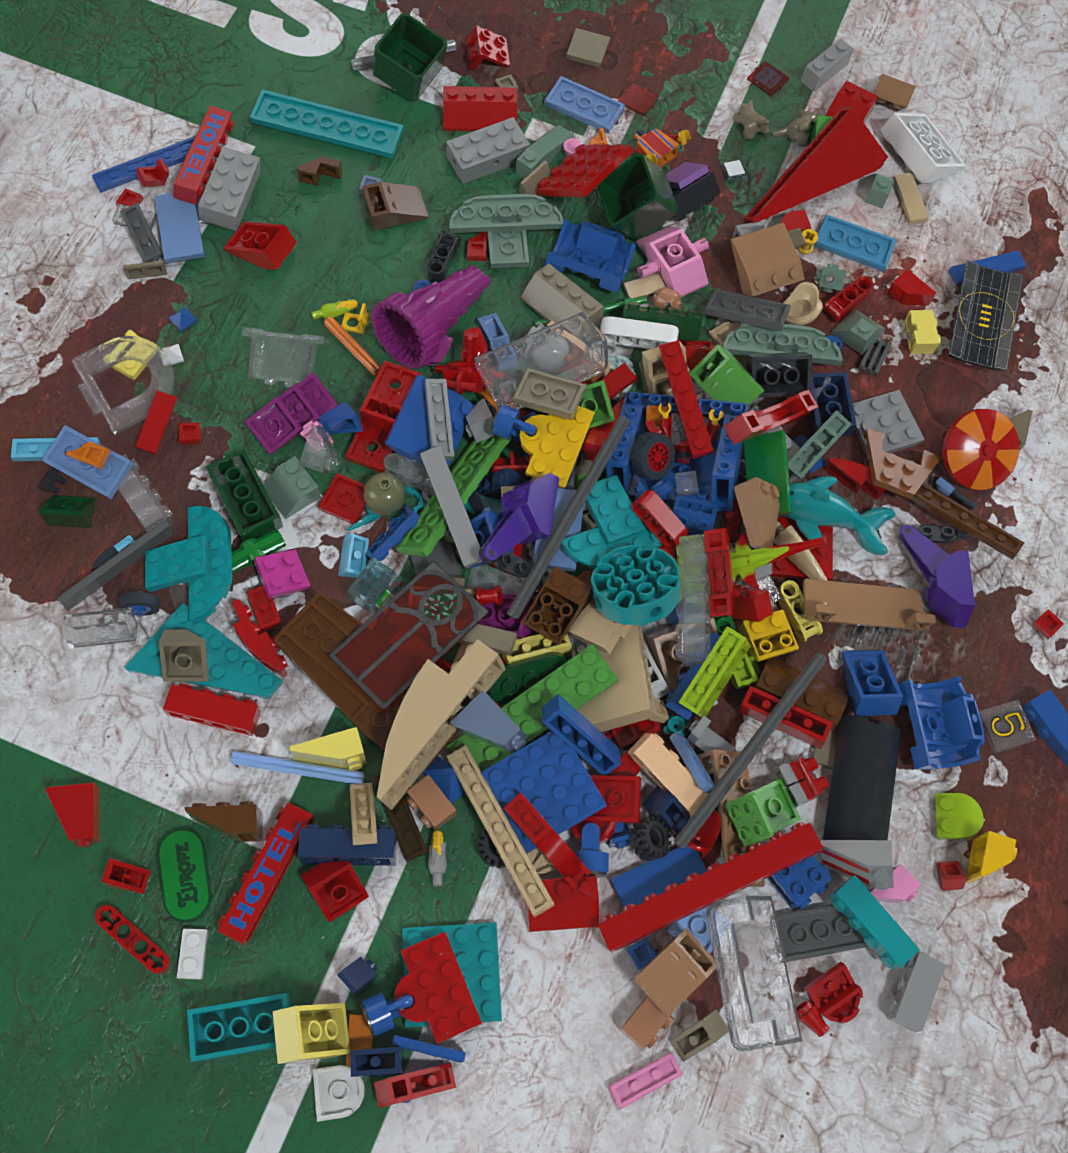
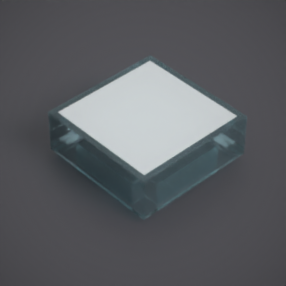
M740 159L723 162L722 169L727 181L745 178L746 172Z

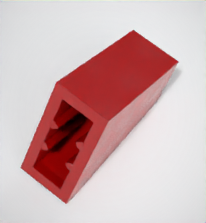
M95 783L46 787V793L68 839L77 847H90L92 843L99 842V787Z

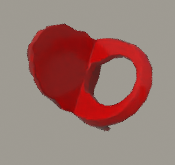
M717 811L712 812L687 845L696 851L702 852V859L709 854L720 832L721 818Z

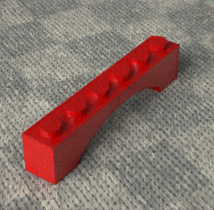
M806 390L758 412L751 410L743 413L726 424L724 428L727 431L728 437L735 445L799 420L817 409L818 405L810 391Z

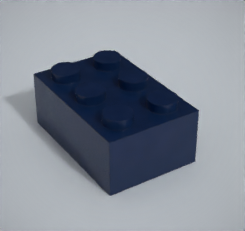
M847 372L813 373L811 395L818 408L807 414L811 437L835 411H838L851 423L850 427L840 437H850L857 424Z

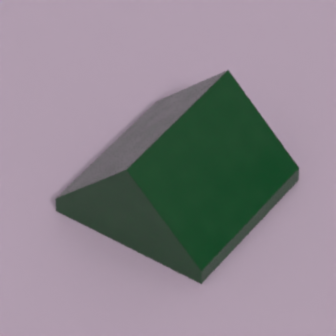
M52 495L39 509V513L48 526L91 528L96 497Z

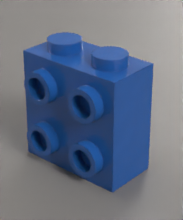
M677 495L673 513L688 531L687 537L681 543L686 544L696 536L704 535V531L713 530L718 504Z

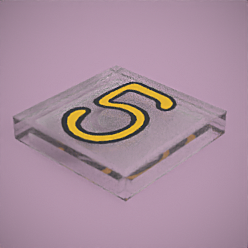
M1019 700L979 711L983 729L994 754L1036 741V737Z

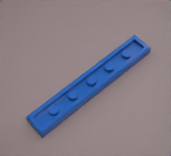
M196 136L92 174V177L100 193L139 179L136 174L137 167L156 166L157 159H162L167 167L184 162Z

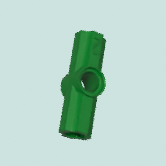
M278 529L258 539L250 538L244 541L239 549L233 551L232 574L249 565L255 566L254 560L256 557L270 555L285 547L286 543Z

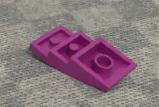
M312 372L300 383L294 384L281 396L275 397L246 420L245 423L271 455L301 435L300 432L304 430L302 427L310 421H320L319 418L322 414L339 404L318 376Z

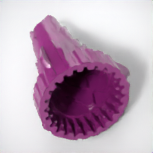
M472 264L463 271L453 273L439 283L434 282L432 285L417 289L409 295L399 292L390 294L377 303L371 313L373 328L380 344L394 360L407 368L419 369L422 366L439 364L453 343V339L446 336L449 333L448 330L459 322L458 319L468 312L467 308L474 304L491 283L490 278Z

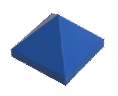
M185 307L169 317V320L180 332L197 322V319Z

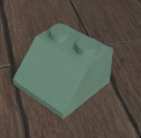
M296 456L279 465L264 484L272 502L285 519L321 498L319 487Z

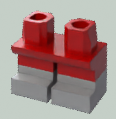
M801 757L791 763L778 766L774 771L777 779H783L796 808L814 800L822 791L829 787L824 776L814 780L811 772L819 768L814 757L807 759Z

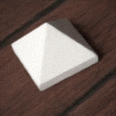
M179 344L159 349L164 367L184 362Z

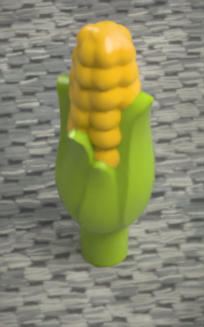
M356 300L328 303L323 305L320 310L311 312L313 320L322 317L324 319L328 317L336 318L356 308L358 302Z

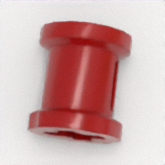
M500 585L489 589L479 587L476 591V599L482 606L489 603L500 605L503 603L502 588Z

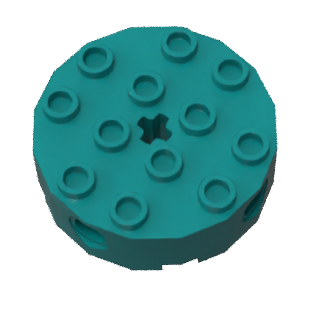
M628 545L616 548L602 556L597 562V567L592 572L593 599L597 610L608 620L623 625L646 626L648 623L667 617L679 603L681 592L680 570L675 559L662 549L654 547L652 550L642 548V545Z

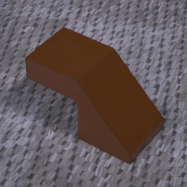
M320 157L300 165L297 168L299 182L317 186L322 175L340 179L342 176L341 161Z

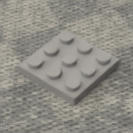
M900 390L853 403L857 424L854 431L868 460H870V455L866 450L868 444L867 439H864V432L867 428L885 434L881 450L888 453L924 442L925 439Z

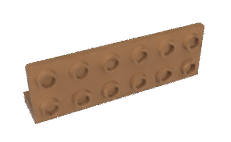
M814 579L803 580L805 620L918 631H924L936 623L935 615L926 614L923 611L920 590Z
M713 749L697 756L709 776L714 775L716 785L741 752ZM748 766L718 804L725 863L728 862L727 858L738 852L743 855L749 852L748 848L754 845L751 844L744 847L725 803L751 792ZM762 880L749 887H764L765 882Z

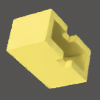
M910 310L904 321L906 333L911 334V339L908 340L910 354H933L941 342L940 335L937 333V319L934 318L933 310Z

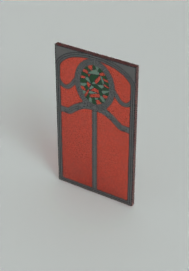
M432 561L333 650L328 657L380 709L385 711L410 688L415 677L428 659L436 664L489 614V611L443 570L438 563Z

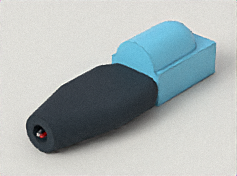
M128 535L114 545V547L107 549L93 563L94 569H98L135 542L134 539Z

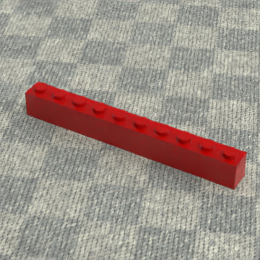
M803 822L797 823L790 828L791 832L784 835L782 832H779L770 837V842L764 845L758 842L748 848L749 852L743 855L738 852L727 858L728 862L722 865L719 862L706 868L708 872L701 875L698 872L686 877L687 882L681 885L673 883L665 887V892L658 896L656 893H652L643 898V903L637 906L635 903L629 904L622 908V913L616 916L613 913L601 918L602 923L597 925L609 951L613 953L822 852L823 846L811 823L809 822L805 825Z

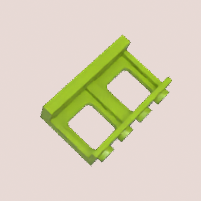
M727 626L679 703L699 717H706L751 647L747 638Z

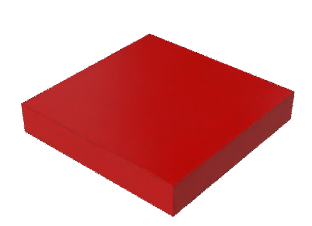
M336 473L318 505V510L350 524L359 521L366 506L363 499L365 484Z

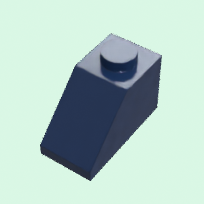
M655 788L642 804L651 816H654V818L659 817L660 821L663 820L665 822L664 827L668 826V831L676 837L691 818L674 795L659 788Z
M360 956L337 974V976L358 997L378 977L375 973L378 968L369 958L364 960Z
M401 1047L350 1050L351 1077L402 1075L403 1049Z

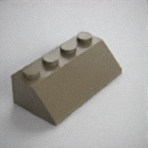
M547 264L533 275L521 296V300L549 323L551 321L555 322L579 340L599 326L603 319L604 306L550 264Z

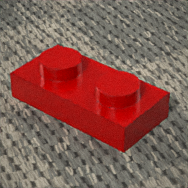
M263 586L247 591L261 632L282 625L273 598L268 599Z

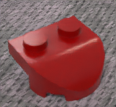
M841 961L804 987L811 1003H815L820 1014L830 1021L846 1023L855 1018L860 1011L858 1006L860 998H863L862 989L859 985L855 984L848 968Z

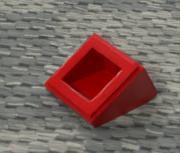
M959 861L936 863L942 891L964 888L967 878Z

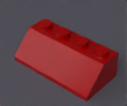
M443 86V131H477L513 117L517 122V88Z

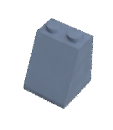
M484 691L475 697L450 722L462 734L510 753L514 750H520L526 744L525 740L528 738Z

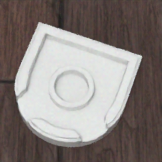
M344 1065L313 1069L317 1122L344 1118L358 1110L365 1096V1085L362 1077H351L350 1067Z

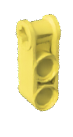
M789 580L782 583L776 592V599L784 610L797 638L803 643L807 641V638L815 634H822L823 629L819 621L805 620L804 596L799 586L794 581ZM783 590H788L791 596H787ZM794 608L800 609L802 615L797 614Z

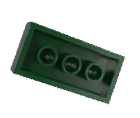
M245 449L205 466L243 542L250 538L258 539L275 529L283 528L280 515Z

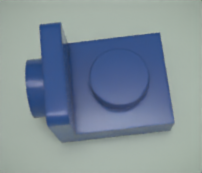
M627 823L616 824L615 832L607 840L610 848L616 846V849H622L630 845L629 842L632 841L630 836L633 834L630 833Z

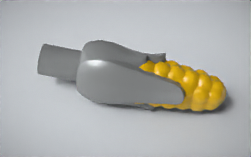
M435 830L432 833L431 845L429 846L428 867L433 875V886H442V874H445L447 868L446 842L443 841V833L440 830Z

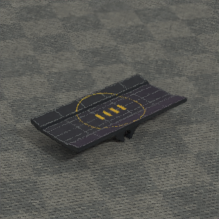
M969 260L966 261L949 348V357L994 371H1007L1023 274L1006 273L979 266V264Z

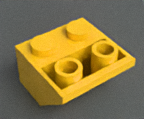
M784 610L773 612L771 616L760 622L745 620L738 629L739 633L746 637L751 645L748 652L758 662L799 649Z

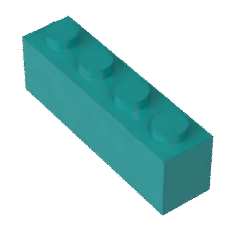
M856 875L848 878L829 895L834 908L847 917L849 925L854 930L860 932L864 937L866 945L879 954L881 962L887 968H891V970L902 968L920 950Z

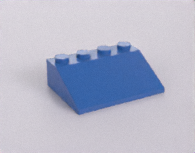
M416 375L385 444L428 476L420 453L431 449L424 385L427 378ZM447 388L455 453L465 426L468 424L466 416L475 406L460 394ZM452 459L446 460L448 467Z

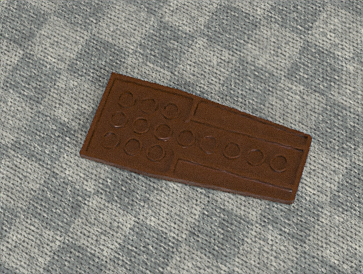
M318 593L276 635L275 644L367 739L385 753L386 743L394 719L410 686L386 709H383L328 656L355 632L362 623L323 594ZM366 627L335 656L358 677L392 645ZM396 649L370 672L362 682L385 703L422 667ZM456 730L453 733V735L449 738V740L445 743V745L441 748L437 755L432 759V761L428 764L424 771L431 765V763L440 755V753L447 747V745L454 739V737L460 731Z

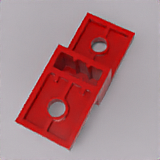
M384 360L360 409L363 431L356 433L345 456L347 461L380 473L386 471L394 450L387 446L385 442L416 375L422 376V373ZM394 382L401 384L398 389L390 387ZM372 444L378 446V449L373 452L367 448Z

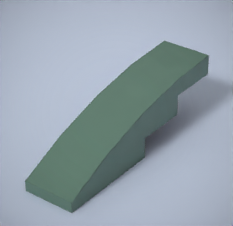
M835 411L789 460L788 469L801 479L850 427L851 423L838 411Z

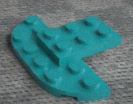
M617 475L597 481L585 501V505L597 527L565 538L560 547L574 562H580L589 566L590 569H595L600 558L616 548L628 545H642V548L653 550L654 547L660 548L663 544L635 514L629 497Z
M204 506L188 507V539L145 551V589L152 592L189 581V620L192 623L202 621L217 610L215 607L222 598L226 599L232 583V550L229 525L218 512Z

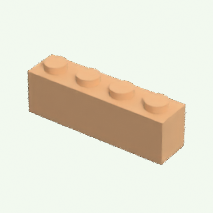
M645 733L627 753L663 791L674 795L688 815L692 817L709 793L700 789L688 767H683L678 761L679 757L675 752L667 750L660 736L655 733Z

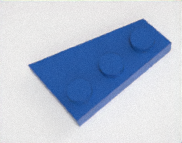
M405 503L401 507L403 511L401 515L397 518L393 517L389 522L388 532L381 533L366 552L375 563L384 560L389 554L388 551L402 541L403 535L417 525V520L420 516Z

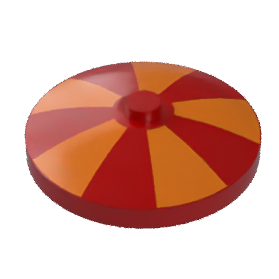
M973 409L963 413L951 424L943 442V461L948 474L959 485L973 490H988L1003 483L1014 470L1019 457L1020 444L1016 428L1008 417L996 410Z

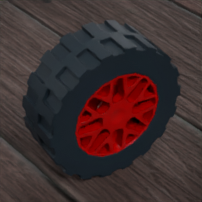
M645 432L634 441V445L631 448L630 464L633 467V471L637 473L636 475L652 480H659L668 475L675 461V449L671 439L666 437L667 435Z

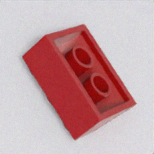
M597 876L581 877L575 882L577 886L574 889L565 878L544 879L542 882L555 905L536 917L532 915L527 905L529 932L598 927L599 893Z

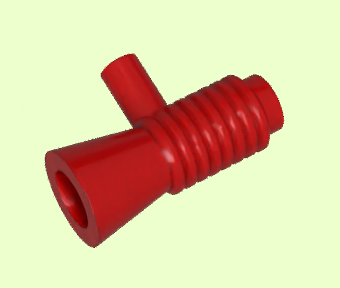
M737 499L734 500L733 510L726 512V517L720 529H726L729 534L728 541L731 543L743 519Z

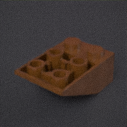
M386 182L362 186L363 200L373 231L429 218L418 186Z
M555 566L521 623L560 645L575 620L593 596L592 587Z
M242 801L239 802V805L218 802L216 806H206L205 803H193L192 807H185L186 813L194 821L237 842H262L263 813L254 802Z

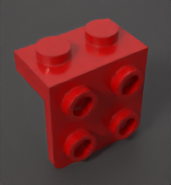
M476 26L466 36L465 45L468 67L475 70L484 59L504 67L509 66L507 41L503 36Z

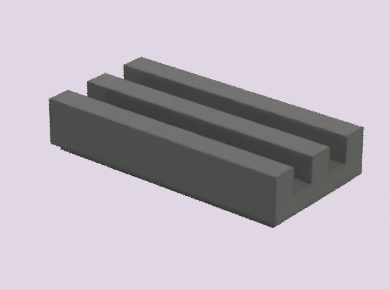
M880 339V341L875 340L868 347L858 369L877 376L892 343L888 342L886 344L883 339ZM875 344L877 345V348L873 354V357L868 367H866L864 365L873 348V345ZM882 347L884 348V351L881 355V358L876 366V369L872 370L873 364Z

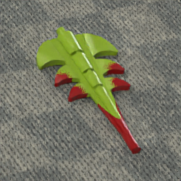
M745 531L737 541L735 552H730L733 574V597H740L735 587L736 576L740 575L747 585L758 589L760 586L755 576L756 568L808 549L827 545L825 536L804 542L751 550ZM701 534L683 546L678 555L677 565L680 570L681 592L685 599L695 607L709 609V595L711 593L708 556L704 552V535Z

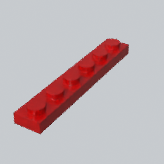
M676 340L659 345L692 457L695 459L713 454L712 444L680 342Z

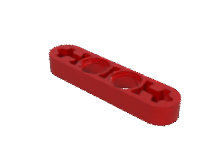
M104 905L96 911V923L149 971L155 974H163L168 971L171 965L170 957L117 909L110 905ZM112 911L110 917L114 919L117 923L113 925L106 920L102 922L104 919L102 914L104 912L110 913ZM128 925L131 930L130 935L124 939L119 938V928ZM142 940L146 941L148 944L146 952L137 954L135 951L136 944ZM152 953L156 958H164L162 960L164 966L154 969L156 963L150 958L147 961L144 959Z

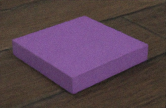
M684 162L668 172L666 176L671 188L682 189L706 174L709 170L707 165Z

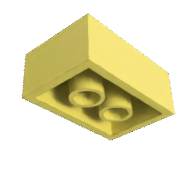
M345 1003L302 1005L273 1011L278 1064L327 1059L350 1054Z

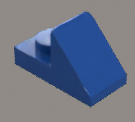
M641 478L638 482L635 501L646 490H651L661 497L674 486L670 480L665 483L660 480L651 486L653 489L651 490L645 479Z

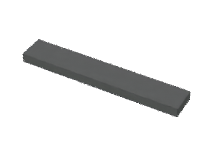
M166 520L162 521L57 599L69 611L143 557L145 551L154 549L173 535L174 532L170 524Z

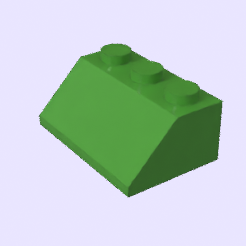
M605 381L586 385V390L579 406L595 412L589 428L615 421Z

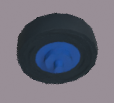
M142 591L126 593L120 597L119 606L122 612L136 615L137 617L153 615L160 610V598Z

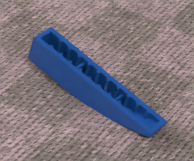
M1048 690L1021 708L1024 711L1025 717L1036 727L1038 735L1046 741L1068 767V713L1052 691Z

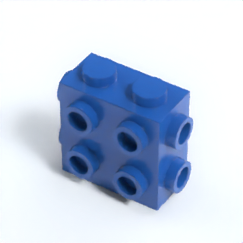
M811 856L767 879L792 910L798 906L802 910L812 902L809 897L815 892L819 896L829 888L826 883L832 878L829 876L828 868L823 863H819L814 856Z

